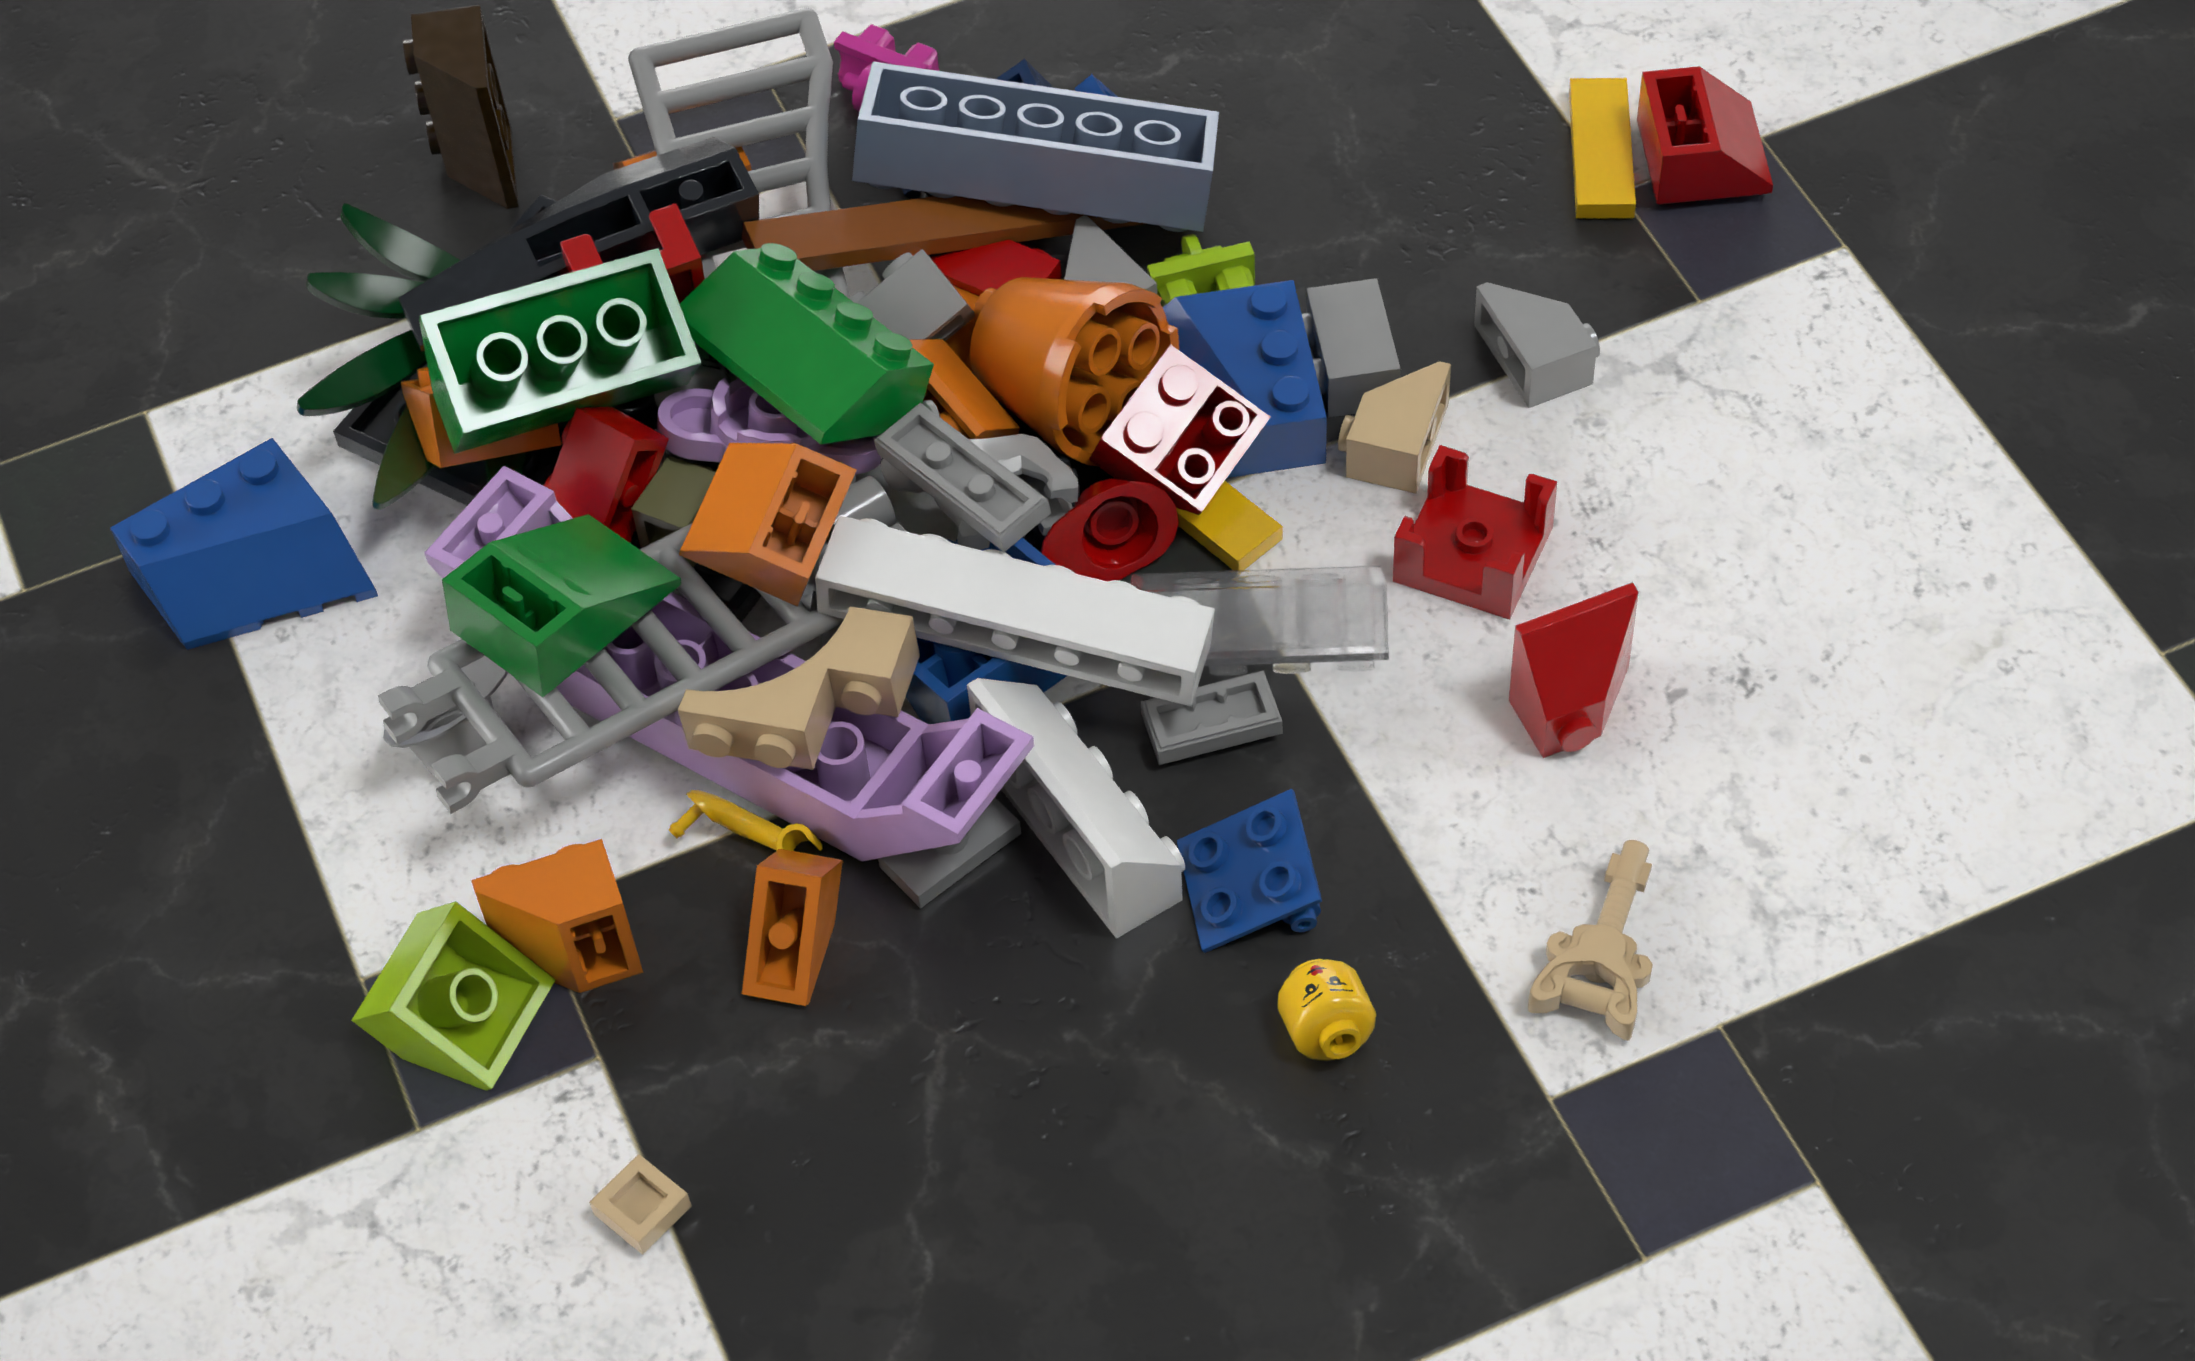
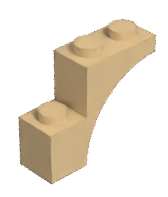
M850 606L840 627L826 645L810 659L788 673L758 685L735 690L697 691L686 689L678 708V713L688 749L698 750L711 757H725L728 755L757 760L775 768L793 766L813 770L836 707L845 708L860 715L881 714L899 717L920 656L913 616Z

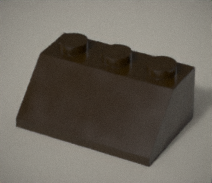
M473 5L412 14V39L403 40V50L409 75L419 74L420 81H415V93L420 115H431L432 121H426L431 154H442L448 177L507 209L519 207L511 123L481 6Z

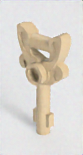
M1627 840L1623 844L1620 855L1612 853L1604 880L1609 882L1610 886L1597 925L1582 924L1574 928L1572 936L1559 931L1549 937L1546 945V955L1550 962L1544 967L1531 987L1528 1000L1529 1012L1548 1013L1559 1009L1560 1004L1563 1003L1606 1016L1605 1023L1615 1035L1623 1040L1629 1041L1631 1039L1637 1016L1636 988H1643L1650 982L1653 964L1648 956L1636 954V942L1622 932L1636 890L1645 891L1651 873L1652 864L1646 862L1649 854V848L1646 844L1638 840ZM1572 975H1584L1588 980L1596 983L1607 982L1614 989H1608L1570 977Z

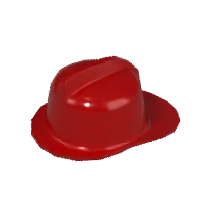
M1107 479L1096 482L1083 491L1078 498V502H1075L1073 509L1069 510L1052 525L1043 540L1041 553L1055 565L1066 567L1075 574L1107 582L1112 580L1120 581L1162 556L1175 539L1179 523L1176 505L1165 490L1152 483L1119 479Z

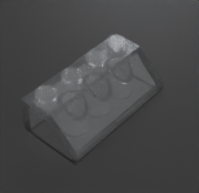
M1381 566L1132 574L1131 585L1139 590L1167 597L1184 596L1195 600L1200 605L1215 608L1211 645L1204 666H1209V673L1212 675L1233 676L1245 674L1248 672L1247 665L1273 664V672L1304 673L1311 671V663L1336 662L1337 670L1357 672L1374 669V660H1389L1387 583Z

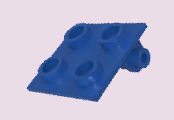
M1289 789L1177 840L1178 849L1185 863L1184 875L1201 949L1204 953L1281 919L1285 923L1290 924L1291 929L1295 932H1306L1317 925L1316 918L1321 913L1319 903L1322 902L1294 790Z

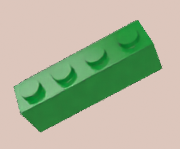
M767 243L763 244L761 248L732 252L680 303L693 341L819 444L881 435L919 403H923L934 364L916 351L909 339L900 334L893 333L873 317L870 309L861 304L854 303L835 288V284L831 279L815 273L797 259V254L786 246Z
M659 248L423 314L419 317L433 397L454 454L570 420L574 416L576 408L614 407L688 385L701 364Z

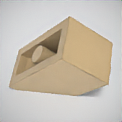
M1439 361L1363 394L1356 415L1345 416L1338 439V450L1346 452L1347 478L1417 493L1449 404L1451 364Z

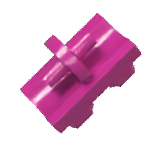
M870 24L858 37L842 31L834 40V48L839 51L841 56L838 74L839 82H842L843 88L853 92L852 105L859 112L873 61L939 71L938 54L934 48L918 42L916 45H912L905 55H902L895 51L894 37L886 29Z

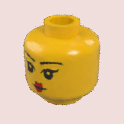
M1315 959L1300 964L1290 973L1278 992V1011L1297 1050L1310 1059L1328 1061L1346 1058L1355 1053L1368 1040L1375 1028L1376 1011L1356 971L1342 961Z

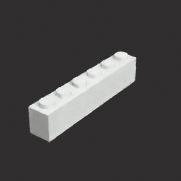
M838 516L815 577L818 613L844 619L851 606L913 616L917 638L1191 707L1212 639L1215 608L1200 605L1191 598L1184 596L1167 597L1139 590L1124 581L1112 580L1107 582L1075 574L1063 566L1034 564L1014 559L999 550L987 549L982 551L951 543L947 539L935 534L918 535L890 528L878 520L868 518L858 520L846 516Z

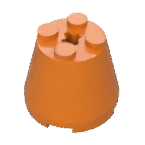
M1020 277L1008 281L997 290L988 288L979 296L975 305L977 321L971 337L970 354L965 365L996 400L1055 450L1083 464L1097 466L1089 458L1100 438L1171 344L1179 350L1178 328L1168 324L1166 314L1160 304L1162 298L1159 295L1133 284Z

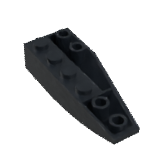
M711 137L604 173L399 297V303L421 352L425 350L419 323L420 315L568 274L569 271L560 245L562 241L583 234L590 235L603 263L659 248V251L663 250L650 222L649 214L654 210L675 203L700 255L742 241L743 222L759 220V193L736 148L715 137Z

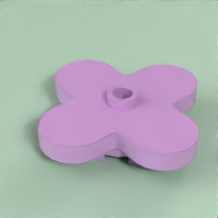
M738 377L737 380L730 384L726 378L722 379L715 386L714 390L695 388L675 392L666 397L658 408L657 432L669 438L666 449L683 458L720 463L729 443H797L857 469L855 475L869 472L880 465L881 456L878 455L874 440L880 435L819 444Z

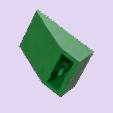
M587 514L491 541L442 579L450 631L543 698L681 585V578Z

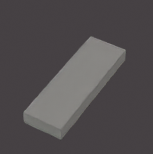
M919 403L874 440L878 455L1003 552L1008 550L1051 514L1047 498L922 403Z

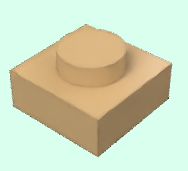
M640 1154L625 1166L589 1202L593 1214L642 1255L692 1206L688 1193Z

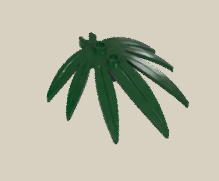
M344 203L341 210V220L354 238L380 262L414 280L366 273L316 272L308 273L306 287L311 294L348 312L375 318L405 319L406 317L399 303V297L457 263L460 259L402 228ZM412 330L399 334L360 354L323 378L297 400L296 409L302 416H321L343 412L369 403L401 385V382L408 380L417 373L418 369L427 364L425 351L421 352ZM407 406L394 428L379 467L372 499V506L377 510H382L403 497L436 467V465L427 461ZM526 452L484 460L488 483L503 466L522 475Z

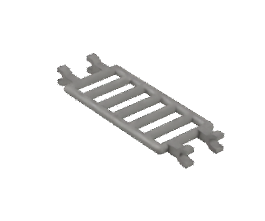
M854 475V478H853L851 484H853V483L856 482V476H855V475ZM691 523L639 550L681 578V585L677 589L732 651L731 654L701 669L652 610L648 611L631 627L677 682L645 698L603 648L584 665L622 711L589 728L556 687L542 698L516 679L565 739V741L531 757L462 671L461 668L484 657V655L461 639L429 657L427 667L433 677L411 688L408 686H398L378 695L380 705L390 716L383 720V724L388 734L399 745L416 735L428 720L457 706L483 738L487 745L465 756L461 754L450 755L431 764L434 775L442 784V786L436 788L437 797L449 813L452 814L471 803L481 789L510 774L522 787L536 786L678 711L686 689L716 691L841 625L844 619L818 613L817 609L810 612L801 601L797 607L756 589L783 619L786 625L755 640L690 563L679 555L680 549L691 528ZM899 523L890 527L906 531ZM825 543L816 563L815 569L817 571L827 548V543Z

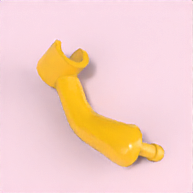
M690 790L686 793L695 804L676 822H673L668 829L676 839L681 838L685 831L705 813L713 822L720 824L724 828L776 851L778 849L794 851L795 847L804 841H810L819 851L822 850L821 841L803 824L795 823L781 828L726 799L700 790Z

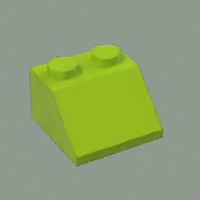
M454 901L416 914L351 1021L401 1059L486 1091L494 1087L556 979L458 902Z

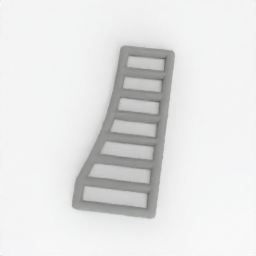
M803 8L638 47L630 52L628 56L629 65L657 155L711 137H715L737 148L806 131L805 158L751 170L748 173L758 193L806 182L808 208L765 219L831 210L827 159L833 60L818 15L813 9ZM798 33L807 57L661 91L655 71L656 67ZM810 80L807 107L678 138L675 136L669 117L670 113ZM743 240L700 255L705 279L716 269L712 256L746 248ZM842 267L814 271L831 279L837 290L846 297H850ZM729 370L731 382L737 380V376Z

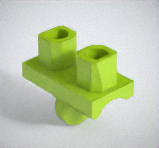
M1195 234L1183 236L1181 241L1183 254L1164 258V262L1147 265L1148 275L1157 283V295L1162 298L1160 302L1162 307L1178 296L1255 285V254L1250 241L1223 248L1219 245L1201 249L1197 236Z

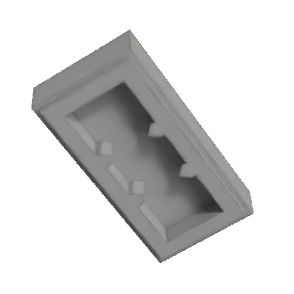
M1264 670L1197 687L1192 707L1159 698L1141 701V714L1159 765L1283 734L1282 718Z
M994 797L960 843L878 858L879 867L921 909L1021 834L1020 821Z

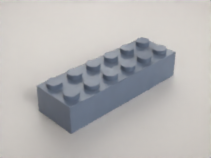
M873 61L857 121L852 181L869 183L875 188L884 190L904 188L925 191L939 198L959 196L985 200L989 204L1001 207L1014 204L1042 208L1056 215L1076 213L1101 217L1112 223H1127L1131 221L1159 225L1163 229L1173 232L1186 230L1203 232L1213 174L1219 112Z

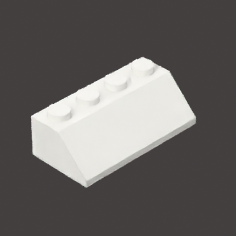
M981 678L968 683L967 690L971 715L979 708L1033 736L1034 747L1001 790L1115 938L1121 937L1182 901L1181 872L1185 870V863L1179 849L1169 837L1159 838L1148 825L1147 813L1138 797L1132 791L1123 793L1113 781L1111 768L1102 752L1095 746L1087 748L1077 736L1075 722L1066 707L1060 702L1052 704L1041 689L1033 684Z

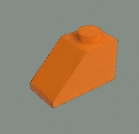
M778 849L757 865L742 988L743 995L807 1006L810 1003L835 925L843 860Z

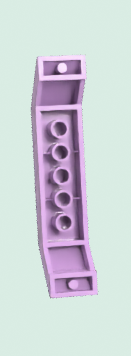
M503 466L425 551V556L429 565L444 578L491 541L573 519V517L557 502L553 490ZM672 592L651 609L701 669L732 653L687 599ZM631 626L604 647L645 698L677 682ZM750 633L755 640L760 639V637ZM788 652L716 691L741 689L770 681L803 664L805 660ZM582 665L556 687L571 706L599 721H603L622 711L585 665ZM836 707L813 770L793 766L775 768L757 760L728 755L725 757H711L698 750L688 749L678 711L629 736L791 824L805 825L819 839L860 861L960 843L1034 747L1033 736L979 708L974 711L969 719L927 724L902 710L899 717L881 714L860 715L848 709Z

